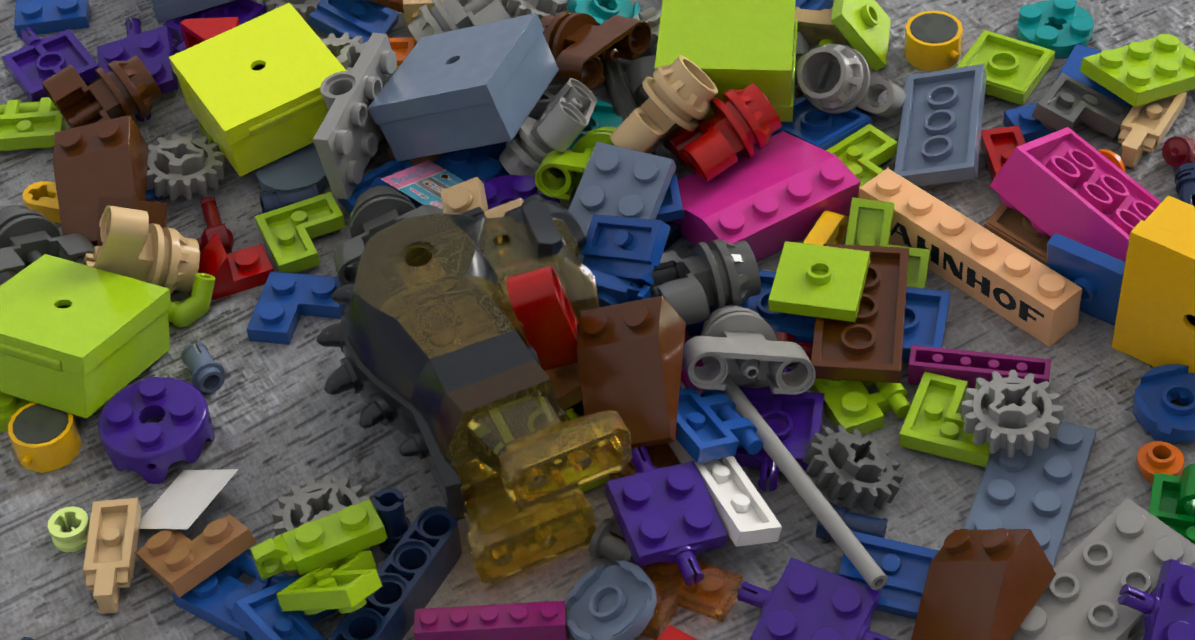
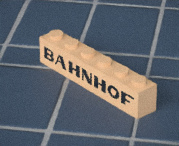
M888 168L859 188V198L893 202L895 204L890 245L931 250L930 271L1045 345L1052 346L1078 325L1082 294L1080 286Z

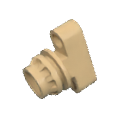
M680 55L672 64L658 67L653 72L654 78L646 77L642 86L649 98L610 135V139L615 146L650 154L678 126L688 131H694L698 127L697 119L702 120L708 114L710 101L718 93L717 87L695 63Z
M106 206L99 222V227H101L100 237L103 245L95 246L93 254L86 253L82 264L169 288L170 294L175 291L189 292L193 287L194 277L199 269L200 250L198 241L194 238L183 237L175 228L164 227L162 229L159 224H149L147 211Z

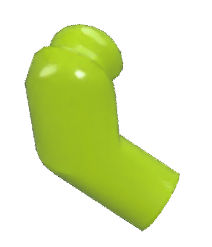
M196 273L191 297L182 303L179 301L171 302V307L168 309L169 322L173 323L175 327L183 328L190 326L204 316L210 308L216 278L210 274Z

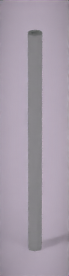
M727 375L724 380L726 384L725 390H719L720 393H725L732 399L736 405L735 411L741 418L746 417L757 428L755 433L763 441V449L871 589L879 590L884 587L888 577L730 375Z

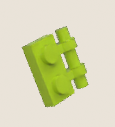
M42 97L38 102L22 103L20 99L8 100L7 104H0V151L54 147L55 132L66 130L67 128L66 120L50 97Z
M815 378L813 385L809 388L811 392L824 393V412L835 429L838 425H842L847 433L850 434L853 433L855 428L860 430L861 435L884 428L883 413L893 410L898 418H905L911 406L907 400L908 392L902 383ZM875 384L879 392L870 395L866 386Z

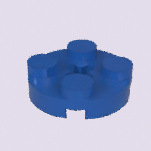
M1168 364L1155 367L1141 377V383L1135 389L1132 405L1134 416L1145 430L1152 433L1154 441H1163L1172 445L1178 442H1195V374L1188 372L1189 366ZM1173 399H1177L1181 404L1189 405L1185 407H1179L1173 405L1171 402Z

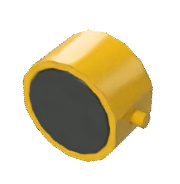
M924 11L911 17L905 26V59L912 66L931 72L946 70L957 64L962 49L963 28L961 22L955 16L941 11Z
M31 402L15 412L8 423V435L17 460L23 468L31 471L46 473L59 470L70 464L78 456L82 447L81 436L74 414Z

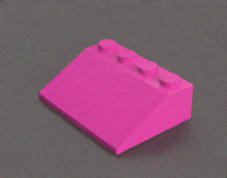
M1069 127L1016 147L990 184V187L999 194V199L1009 208L1019 210L1030 219L1032 227L1040 234L1050 237L1054 233L1060 234L1126 262L1130 232L1141 220L1145 221L1161 203V201Z
M782 131L771 136L767 146L761 150L753 146L755 156L751 159H747L740 151L737 152L738 162L709 182H706L695 173L679 179L678 184L685 218L672 220V222L693 246L699 242H705L709 246L711 241L717 239L730 243L745 240L750 245L757 262L783 249L785 241L798 242L806 238L822 213L826 210L849 217L852 197H858L861 181L836 155Z

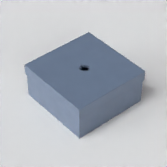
M537 13L421 37L368 107L375 124H379L397 161L513 140L559 70L543 35L544 28Z

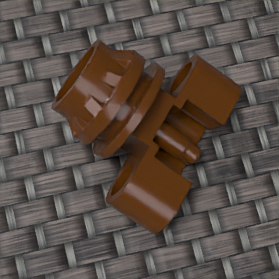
M567 11L561 12L558 15L550 14L540 20L544 28L543 35L559 68L555 75L556 80L566 84L570 78H573L583 83L590 90L605 81V76L602 75L603 64L601 60L616 61L618 58L633 61L647 50L651 41V28L647 22L619 15L612 16L599 26L591 15L581 12Z
M135 55L127 61H112L107 64L109 70L107 73L101 67L95 69L98 80L89 86L85 84L71 64L47 78L41 84L71 128L130 115L135 124H137L134 116L138 114L141 119L148 116L153 104L163 98L156 81L138 56Z

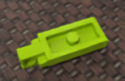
M370 499L315 521L305 523L282 533V535L279 534L274 538H269L250 548L257 571L261 579L264 580L284 571L297 570L299 575L305 574L385 542L388 537L380 517Z

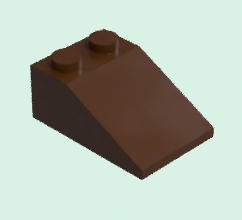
M130 115L55 132L53 168L63 236L80 233L85 235L94 246H97L99 197L129 199L132 196H137L139 200L146 201L148 145Z
M663 296L581 311L577 357L588 450L592 455L675 442L686 322Z
M1031 529L954 530L953 533L947 536L944 545L930 563L911 640H1011L1056 575Z

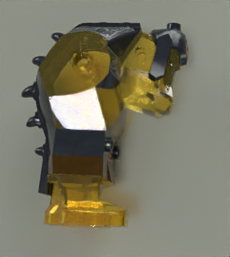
M540 195L529 196L523 201L521 206L505 212L504 217L488 219L484 211L477 207L461 214L438 213L403 219L375 233L366 243L358 264L355 282L338 287L331 295V298L338 304L349 306L347 316H343L340 323L323 329L316 342L324 347H341L345 357L340 360L341 367L328 377L324 390L330 395H336L351 390L354 394L360 393L368 404L360 414L359 425L361 428L367 429L378 423L384 426L390 424L408 437L399 447L400 454L405 457L419 456L420 459H426L450 516H456L457 521L464 520L469 533L468 545L472 565L481 582L495 584L587 546L596 530L594 510L581 488L578 487L622 470L632 459L630 431L617 411L606 410L567 420V413L558 405L551 379L541 368L535 349L531 344L529 345L525 335L524 324L518 321L513 311L507 289V277L548 266L554 267L579 325L581 311L599 308L595 276L586 266L579 263L577 259L580 252L579 248L586 245V237L574 216L564 206L555 201L546 200Z

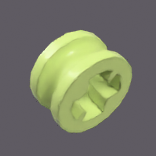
M72 506L59 509L52 514L48 520L47 527L54 546L58 550L75 552L86 546L90 524L86 511Z

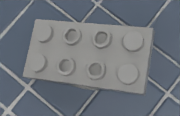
M372 33L351 72L342 71L328 76L320 86L328 113L315 134L313 141L333 196L337 199L349 200L356 185L361 182L364 170L371 157L376 154L378 144L384 135L379 124H375L368 107L398 69L396 53L391 49L387 34Z
M1127 497L1054 568L1056 575L1011 640H1142L1145 633L1144 613L1118 604V597L1122 596L1119 595L1123 585L1129 584L1131 587L1150 594L1157 585L1162 562L1171 558L1195 568V544Z

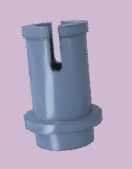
M196 342L199 354L196 352L193 344H189L182 351L181 358L192 374L191 381L193 386L205 393L217 391L224 383L225 371L223 366L213 360L208 348L203 343Z

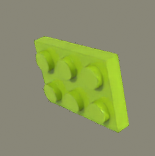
M1160 34L1151 39L1132 42L1123 47L1103 50L1101 53L1084 57L1080 72L1127 103L1137 107L1195 89V51L1181 43L1180 39L1174 35Z

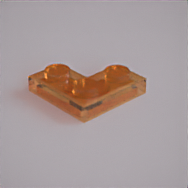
M697 560L704 578L698 584H694L693 581L692 585L689 586L685 584L681 571L675 562H657L645 565L642 570L655 585L657 602L652 619L640 635L656 640L667 628L679 606L723 622L737 599L739 589L742 588L743 576Z

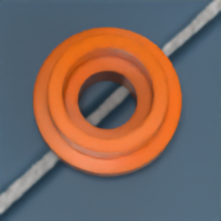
M1153 441L1139 449L1136 463L1141 475L1147 481L1153 483L1154 472L1178 476L1184 467V456L1176 446L1170 443Z

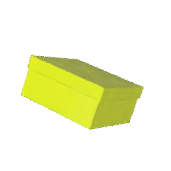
M290 2L169 57L173 72L178 77L186 105L212 140L218 144L219 149L224 153V156L240 177L313 143V138L328 113L320 86L328 76L337 72L347 71Z

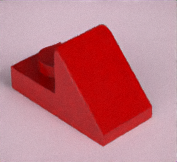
M218 233L211 238L200 253L198 273L210 274L216 278L211 301L264 285L270 271H274L262 244L226 254Z

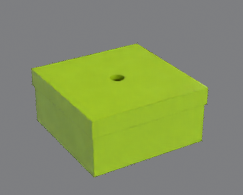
M662 0L654 69L672 64L682 55L695 63L713 81L718 89V93L714 97L719 98L722 102H724L722 94L727 90L743 89L749 84L754 83L767 97L780 121L793 122L798 34L796 0ZM710 105L708 114L702 120H705L713 114V110Z
M44 254L0 286V392L88 418L117 392L122 390L170 350L168 309L171 307L170 289Z

